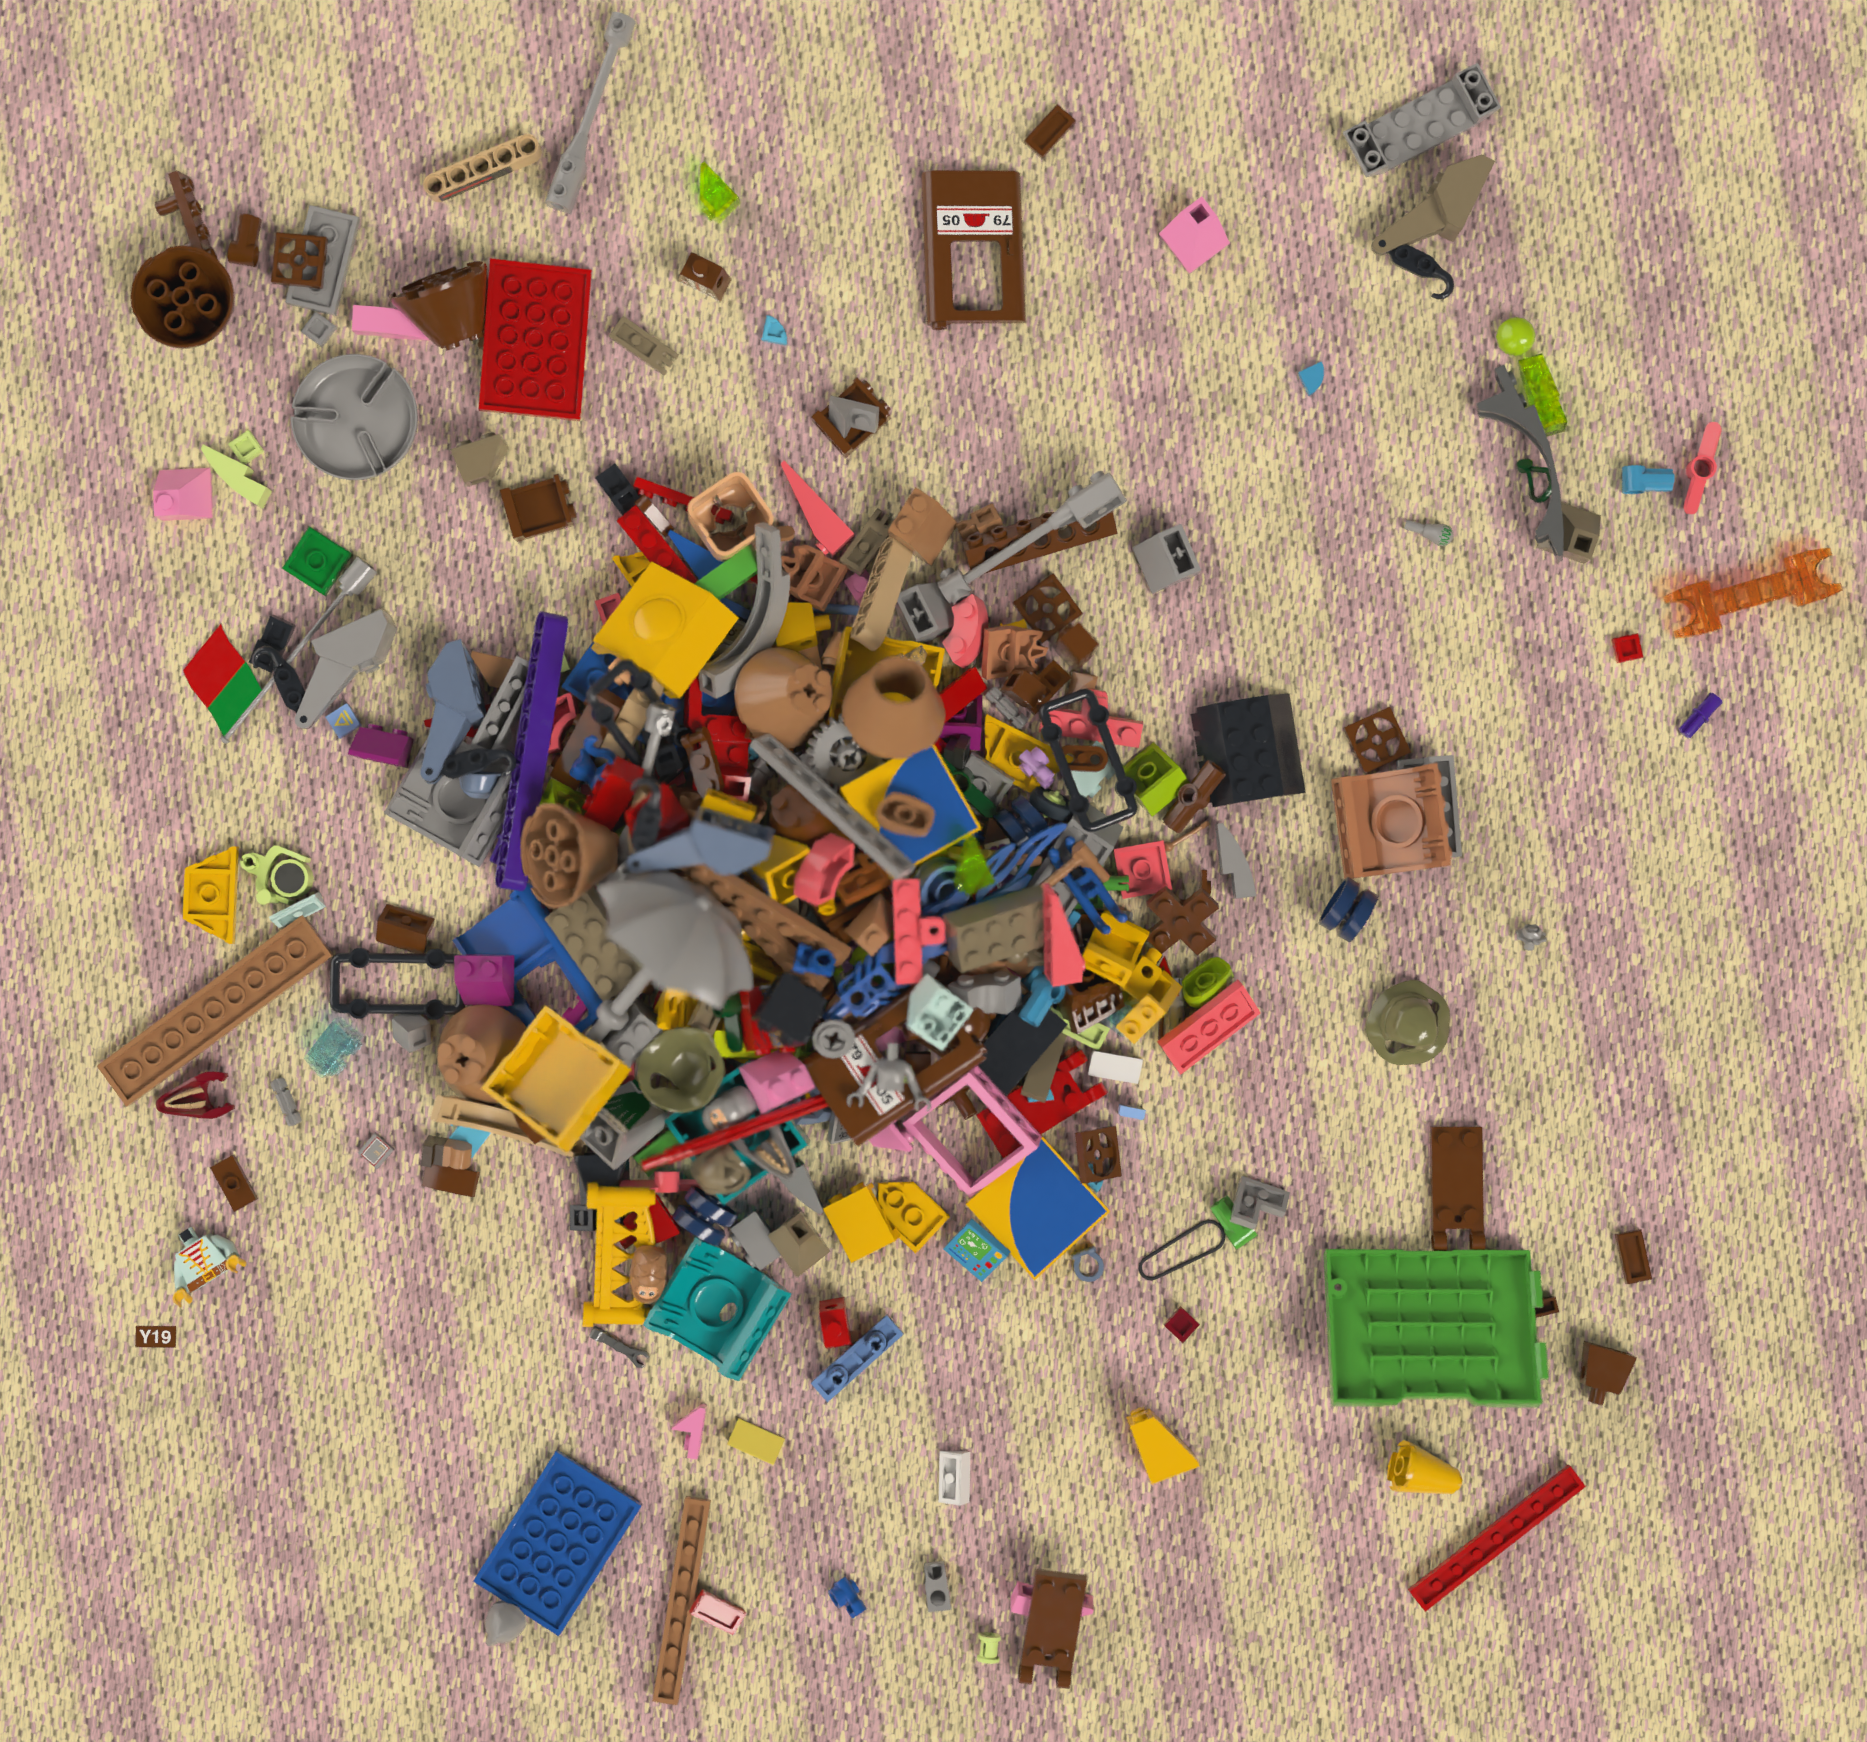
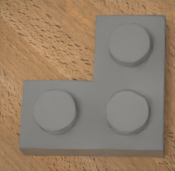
M1241 1176L1230 1222L1254 1230L1257 1226L1260 1210L1283 1218L1286 1213L1290 1192Z

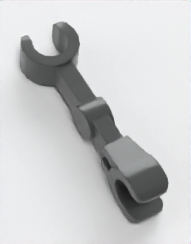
M594 1326L590 1332V1338L600 1343L603 1342L614 1348L615 1351L626 1355L638 1368L645 1366L637 1361L636 1357L638 1355H644L646 1358L650 1357L647 1351L631 1348L622 1341L607 1335L604 1330L597 1326Z

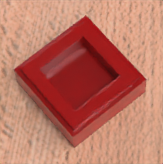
M1638 633L1612 639L1617 664L1644 658Z

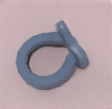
M1094 1245L1070 1254L1071 1259L1074 1260V1272L1082 1281H1095L1103 1273V1260L1100 1255L1095 1253L1096 1247ZM1088 1254L1097 1260L1099 1268L1096 1274L1084 1276L1080 1272L1079 1263L1081 1256Z

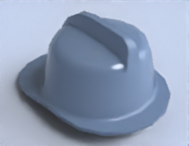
M479 771L459 777L461 789L469 797L488 799L501 773Z

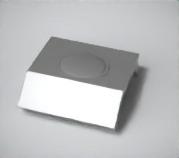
M427 737L384 814L480 867L497 839V835H499L503 828L511 774L506 777H498V782L488 799L469 797L461 789L459 778L450 779L442 776L437 783L428 784L420 775L428 741ZM462 741L455 754L474 748ZM495 760L482 771L502 773L507 770L508 765L506 766Z

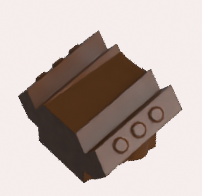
M1083 940V947H1080L1079 943L1077 944L1081 956L1088 941ZM1086 968L1085 971H1082V982L1066 984L1063 998L1060 1002L1056 1003L1063 1019L1069 1021L1071 1032L1075 1034L1085 1031L1125 1007L1122 992L1117 984Z

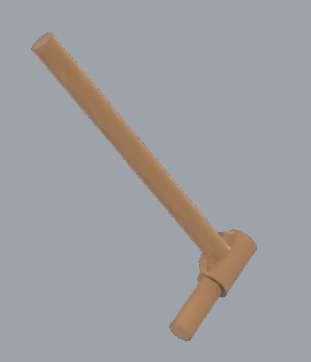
M1078 841L1072 847L1073 858L1038 884V886L1042 890L1045 883H1049L1053 887L1079 865L1090 868L1103 883L1109 880L1110 875L1100 865L1098 858L1083 841Z

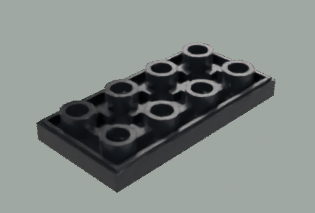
M1030 991L1022 998V1005L1012 1010L983 1043L988 1052L984 1054L986 1060L978 1064V1067L1005 1096L1010 1093L1068 1025L1050 1008L1037 1027L1021 1019L1018 1015L1032 993Z

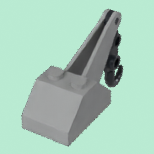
M380 609L312 640L313 647L317 655L320 656V659L306 692L296 670L283 659L280 652L274 647L263 646L258 648L252 656V664L256 669L258 668V658L261 655L268 654L273 660V678L286 707L296 712L295 723L298 727L310 729L358 672L362 673L365 671L366 674H370L380 669L379 665L384 663L387 658L397 627L392 616Z

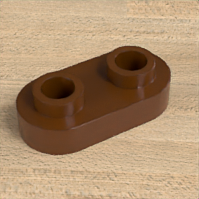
M1066 745L1062 747L1065 756L1067 754L1074 756V761L1068 763L1071 771L1095 773L1102 771L1107 765L1108 755L1101 747ZM1091 756H1098L1100 758V762L1098 764H1092L1090 762Z

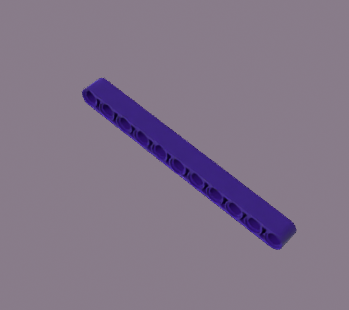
M544 611L539 612L535 622L514 754L516 767L511 773L495 874V885L497 888L524 891L529 876L524 875L521 861V837L527 818L532 817L536 812V808L540 806L568 630V618L566 616Z

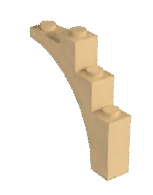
M653 678L652 687L661 698L665 688ZM633 689L627 698L619 717L615 721L632 746L645 726L647 719L646 710L651 703L644 692ZM608 732L601 747L609 748L618 757L626 760L627 755L611 733ZM596 757L594 764L596 767H600L608 760Z

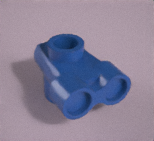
M800 942L792 971L800 974L809 972L815 975L831 977L836 959L829 950L820 949L815 951L811 949V945Z
M846 1576L833 1584L834 1587L828 1591L834 1605L838 1609L845 1605L852 1619L867 1610L862 1599L857 1595L859 1593L858 1586L852 1579L848 1581Z

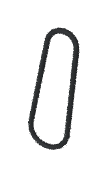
M1214 1220L1201 1221L1145 1256L1139 1263L1138 1270L1140 1275L1146 1280L1153 1281L1217 1251L1225 1242L1226 1234L1224 1233V1228ZM1214 1224L1221 1230L1222 1239L1215 1248L1156 1276L1148 1277L1143 1273L1142 1265L1146 1260L1202 1225Z

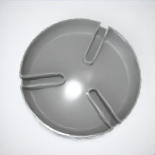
M341 355L319 364L301 382L292 403V408L295 411L294 417L291 416V426L300 451L316 468L340 479L366 480L390 471L406 456L417 432L418 410L410 386L395 368L392 369L386 362L368 355Z

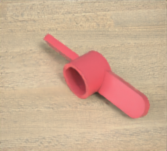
M1717 422L1707 424L1698 455L1686 467V474L1691 480L1684 502L1686 514H1695L1698 511L1706 480L1710 479L1716 472L1717 465L1714 455L1722 431L1720 424ZM1696 461H1703L1707 464L1709 472L1706 477L1696 474L1694 470Z
M655 1171L654 1180H623L619 1186L650 1187V1189H655L656 1193L688 1191L691 1186L702 1189L695 1179L680 1180V1171Z

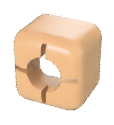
M740 472L729 474L693 498L688 505V519L713 557L721 562L727 561L745 547L756 544V524L764 522L773 526L772 512L748 477ZM715 497L718 498L723 508L735 506L745 511L754 505L751 510L746 512L747 526L742 532L746 540L743 541L739 535L726 536L720 531L709 537V534L717 528L715 525L716 515L711 513L713 504L719 508L716 514L720 511V507L714 499Z

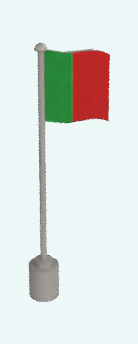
M358 556L338 579L342 583L339 588L343 591L286 661L289 664L346 594L349 596L353 594L360 595L378 573L374 568ZM222 623L183 669L191 689L211 712L222 733L221 741L223 743L230 742L228 739L275 683L272 677L262 689L249 664L230 642Z

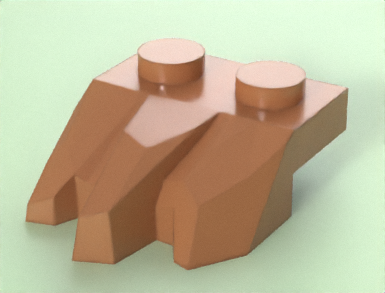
M809 545L794 546V559L781 556V567L790 574L789 593L799 601L811 603L812 607L824 612L848 572V568L846 565L826 557L822 551Z
M1016 626L985 628L981 677L986 680L1009 677L1013 669L1036 673L1040 668L1035 663V659L1045 656L1048 651V647L1036 645V641L1042 637L1043 632Z

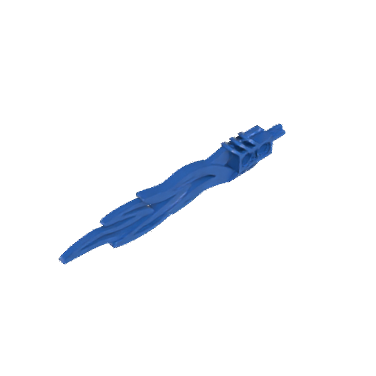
M1055 824L1031 836L1021 844L1010 861L994 875L998 867L1016 845L1010 843L1003 846L991 855L975 872L969 870L947 898L931 904L920 912V916H933L940 910L936 916L944 920V914L1023 890L1031 879V875L1026 874L1028 868L1038 854L1067 827V824ZM1043 838L1028 854L1012 879L1001 888L986 895L1011 872L1022 854L1034 842ZM994 862L976 890V901L962 907L983 873ZM946 932L944 942L936 945H921L922 966L929 958L948 951L947 944L943 945L947 942ZM895 940L882 945L873 956L866 955L864 963L861 965L859 961L855 964L854 971L839 983V991L836 994L841 1000L824 1013L822 1018L826 1022L830 1018L839 1021L850 1011L855 1017L858 1015L862 1017L867 1016L879 1005L891 1002L892 1000L888 998L890 996H898L901 991H898L900 988H908L911 985L896 984ZM880 963H895L893 979ZM874 975H881V983L877 986H871V978ZM853 992H862L860 1001L856 1003L850 1002V996Z

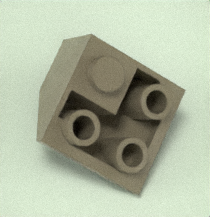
M494 432L487 433L480 437L481 440L474 442L465 440L457 443L456 447L451 449L461 477L468 487L493 479L509 449L507 442L500 434L496 435Z
M1561 502L1564 530L1563 557L1585 564L1592 559L1599 538L1601 515ZM1548 540L1537 544L1536 548L1553 553Z
M802 1210L767 1235L796 1277L802 1275L830 1252Z

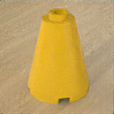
M1403 1440L1398 1443L1397 1446L1401 1448L1398 1453H1392L1388 1464L1387 1480L1392 1481L1393 1486H1389L1391 1490L1405 1493L1454 1494L1456 1490L1458 1491L1461 1488L1462 1476L1458 1469L1412 1442Z

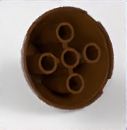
M174 246L166 248L165 251L154 257L151 256L139 268L132 283V311L142 330L156 342L172 348H195L213 340L227 325L234 308V287L229 273L214 256L196 247Z
M474 261L467 263V267L458 270L454 266L401 287L403 293L397 296L393 292L389 296L390 301L437 347L445 348L446 350L457 348L462 340L469 339V341H473L483 337L487 265L485 261Z
M792 784L785 786L773 796L771 800L772 808L766 826L775 829L773 835L805 845L809 850L812 849L817 840H821L830 833L854 842ZM838 789L837 792H836V794L841 797V795H840V793H839V789ZM854 842V854H855V852L857 851V849H858V847H859V845L856 844L855 842Z

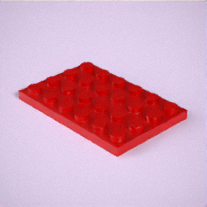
M490 258L478 411L571 421L581 420L592 270Z

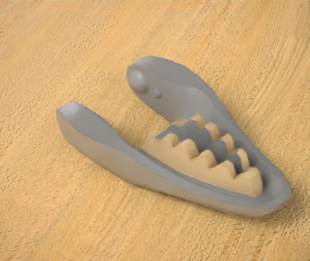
M759 1110L755 1112V1117L761 1116ZM778 1125L767 1128L769 1138L754 1150H749L741 1138L732 1141L734 1146L743 1155L780 1179L789 1181L796 1176L797 1171L794 1160Z

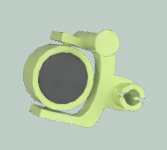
M282 846L271 847L266 856L258 853H248L241 857L243 858V860H240L241 867L247 872L257 875L255 887L258 893L256 894V900L262 905L267 903L277 904L279 902L293 905L294 900L288 897H302L313 886V871L309 865L304 863H310L312 859ZM282 854L296 858L297 860H283L274 867L271 874V882L277 893L271 892L268 889V879L275 861ZM253 859V863H255V865L251 866L250 861Z

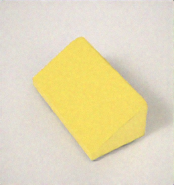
M738 1418L727 1444L774 1465L785 1438Z

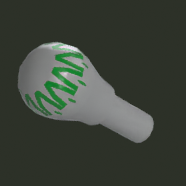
M1407 520L1404 527L1405 530L1422 534L1423 537L1438 546H1446L1453 539V530L1446 524L1427 523L1424 525Z

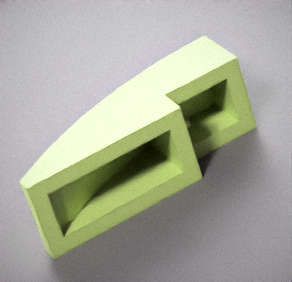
M203 444L201 450L216 473L242 497L263 509L272 491L251 480L254 470Z

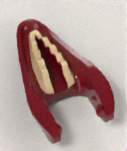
M215 1071L201 1073L163 1094L157 1099L156 1108L164 1114L202 1119H214L234 1110L235 1105L225 1103L223 1107L218 1106V1108H215L209 1100L208 1085L210 1081L215 1082L217 1079L223 1082L229 1075L225 1072Z

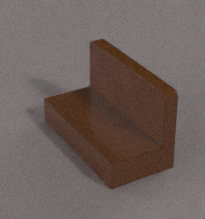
M386 904L377 921L376 941L412 953H425L427 938L434 927L435 918Z

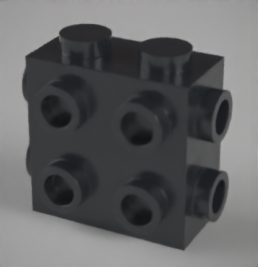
M784 972L776 975L751 1020L757 1023L756 1027L765 1033L771 1032L779 1037L778 1041L784 1046H799L802 1043L806 1044L813 1033L810 1029L824 1015L825 1009L823 1007L827 1000L821 997L822 994L817 989L810 986L807 988L801 984L800 979L796 975Z

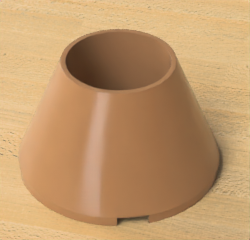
M894 656L880 661L852 683L843 699L842 719L845 728L847 727L853 736V740L861 748L880 757L901 759L912 757L914 753L923 749L927 750L937 741L945 722V708L941 696L924 668L910 658ZM899 693L907 696L912 701L896 703L887 700L881 694Z

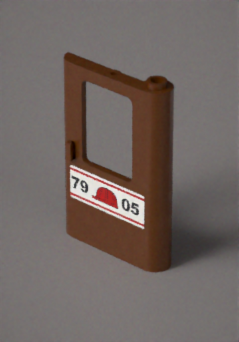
M931 170L923 172L921 174L927 325L932 326V330H945L950 324L1026 323L1020 172L993 170ZM952 242H997L999 244L1002 292L1001 310L958 311L954 309L951 264Z
M918 983L910 985L898 996H894L891 1002L881 1005L852 1025L851 1029L855 1035V1042L852 1049L846 1055L838 1058H829L821 1055L816 1050L801 1060L811 1080L858 1147L915 1108L917 1100L908 1081L904 1082V1092L876 1090L877 1074L863 1097L864 1103L861 1107L859 1106V1097H852L851 1107L848 1105L847 1099L851 1094L857 1093L867 1077L872 1064L884 1058L876 1046V1040L908 1018L910 994ZM963 1025L956 1032L960 1039V1045L915 1076L923 1097L929 1099L986 1060L984 1054L988 1052L980 1039L974 1041ZM838 1036L830 1040V1045L835 1039H839Z

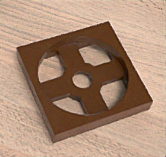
M276 232L271 283L323 289L328 238ZM295 241L293 251L281 253L288 243ZM306 241L316 245L319 249V256L307 255L305 252ZM298 255L304 258L303 263L300 265L294 262L295 257ZM279 263L290 264L292 267L291 278L283 276ZM307 266L318 267L317 274L313 278L302 280L303 269Z
M1054 573L1012 603L1031 629L1043 632L1042 637L1039 639L1042 644L1061 631L1070 622L1072 623L1083 615ZM1051 587L1059 590L1061 593L1054 598H1047L1041 591V588ZM1032 595L1038 603V609L1028 615L1026 613V603ZM1068 601L1069 616L1063 621L1057 611L1060 605ZM1047 603L1053 607L1050 613L1043 611V606ZM1042 618H1049L1055 628L1052 630H1042L1037 628L1035 623Z
M1391 707L1343 728L1364 774L1411 753ZM1376 718L1387 720L1391 723L1392 728L1384 732L1379 731L1373 720ZM1361 725H1364L1368 736L1366 740L1356 744L1357 731ZM1377 735L1381 737L1382 741L1380 745H1374L1372 743V738ZM1397 737L1399 741L1397 751L1394 755L1390 756L1385 745L1387 741ZM1369 749L1375 750L1380 761H1370L1363 757L1361 753Z
M1116 1126L1075 1132L1080 1184L1122 1176ZM1100 1133L1106 1135L1108 1147L1103 1148L1100 1145ZM1090 1140L1091 1146L1088 1148V1151H1086L1087 1144ZM1096 1150H1098L1100 1154L1098 1159H1096L1094 1156ZM1104 1158H1109L1110 1170L1108 1173L1103 1172L1102 1162ZM1087 1162L1093 1164L1094 1173L1090 1170Z

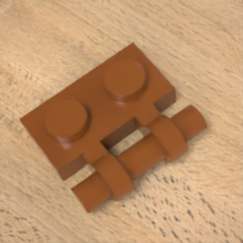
M859 852L854 855L853 867L843 874L836 887V892L845 906L891 885V878L886 870L877 862L869 864L874 859L866 852ZM857 867L859 868L858 870H856V871H854V872H852V873H850V874L848 873L849 871H851V870H853V869H855V868H857Z

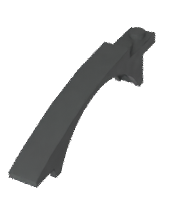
M1505 365L1495 368V378L1501 393L1476 403V411L1479 418L1500 421L1519 430L1535 444L1542 454L1549 470L1552 491L1547 512L1535 531V539L1537 544L1548 540L1559 563L1563 561L1564 530L1560 487L1550 444L1535 405L1525 409L1527 403L1523 394H1518L1514 385H1517L1513 372H1507Z

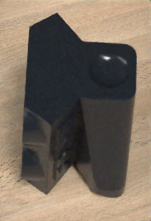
M595 1152L574 1157L579 1173L581 1205H587L588 1183H598V1186L619 1187L621 1181L630 1180L629 1158L614 1170Z

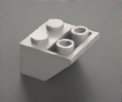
M1182 524L1160 532L1132 547L1152 594L1194 577L1201 571Z
M937 582L915 585L900 592L895 609L911 641L925 644L951 632L954 624V614L949 602L939 589Z

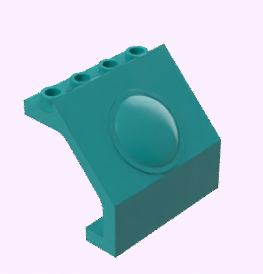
M695 1237L664 1288L662 1295L648 1313L643 1326L650 1331L666 1335L714 1363L719 1368L718 1372L724 1377L739 1381L792 1293L756 1267L753 1268L749 1263L722 1247L714 1246ZM728 1303H734L736 1305L734 1316L728 1321H722L720 1319L722 1308Z

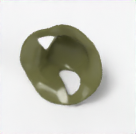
M1418 980L1404 981L1385 990L1376 999L1367 1019L1366 1034L1375 1051L1387 1062L1395 1065L1422 1064L1433 1059L1445 1047L1449 1037L1450 1010L1445 999L1427 984ZM1428 999L1435 1001L1439 1005V1009L1435 1014L1428 1003ZM1392 1040L1414 1047L1400 1048L1397 1052L1390 1053L1386 1048L1385 1041Z
M692 1027L673 1028L656 1036L641 1052L637 1065L638 1081L645 1097L654 1105L677 1113L690 1112L705 1106L714 1096L724 1076L723 1059L713 1038L704 1030ZM709 1056H711L714 1059V1062L716 1064V1069L713 1071H710L711 1061ZM653 1073L662 1074L675 1084L679 1090L665 1087L653 1089L650 1085L651 1075Z

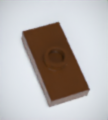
M231 1155L210 1167L234 1212L258 1199L235 1155Z

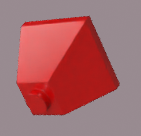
M664 783L660 786L662 790L660 800L662 820L655 842L690 826L688 815L669 787ZM651 793L625 812L630 840L638 813L649 800Z

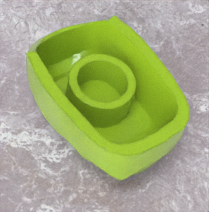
M1212 957L1193 969L1182 980L1185 1001L1191 1007L1200 1009L1225 990L1234 977L1230 964L1219 957Z

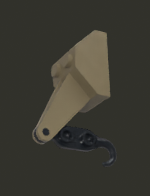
M1481 154L1447 166L1443 174L1438 172L1427 191L1430 196L1377 236L1371 245L1373 253L1379 256L1388 254L1394 265L1418 277L1438 278L1444 281L1446 284L1445 291L1441 294L1433 293L1431 297L1437 300L1449 297L1454 289V280L1451 274L1442 269L1432 256L1410 245L1436 234L1453 242L1463 229L1495 161Z

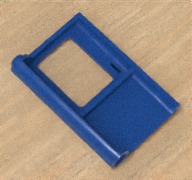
M530 882L527 883L524 891L514 890L509 895L510 899L467 932L452 940L462 955H514V1006L501 1007H504L503 1009L509 1011L514 1016L516 1015L526 1028L530 1026L537 1016L519 991L517 982L551 957L555 959L589 1011V1015L574 1027L581 1033H584L599 1020L597 1008L603 1001L546 922L545 918L551 912L533 894L531 889L534 887Z

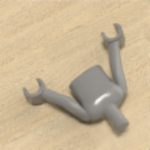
M888 1043L887 1058L880 1059L872 1064L867 1077L857 1093L851 1094L847 1099V1103L851 1107L852 1097H859V1106L861 1107L864 1103L863 1097L873 1083L876 1074V1090L904 1092V1078L906 1074L908 1084L917 1100L915 1102V1109L918 1111L919 1102L924 1100L928 1104V1112L931 1109V1102L928 1098L923 1097L910 1065L904 1060L897 1059L898 1044Z

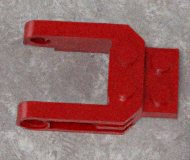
M698 673L684 692L683 726L690 729L692 734L696 732V729L703 726L709 730L719 766L748 769V743L752 742V740L744 738L747 728L746 724H742L739 716H702V691H700ZM696 743L697 748L701 749V743Z

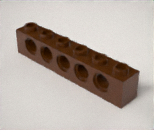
M1113 511L1085 529L1078 521L1068 524L1063 530H1059V528L1053 529L986 573L1116 535L1118 532ZM1046 512L1040 517L1030 520L1022 519L1010 526H999L983 534H972L966 539L961 540L969 570H972L1009 546L1013 540L1020 539L1048 521V518L1054 512ZM989 547H995L992 551L986 552Z

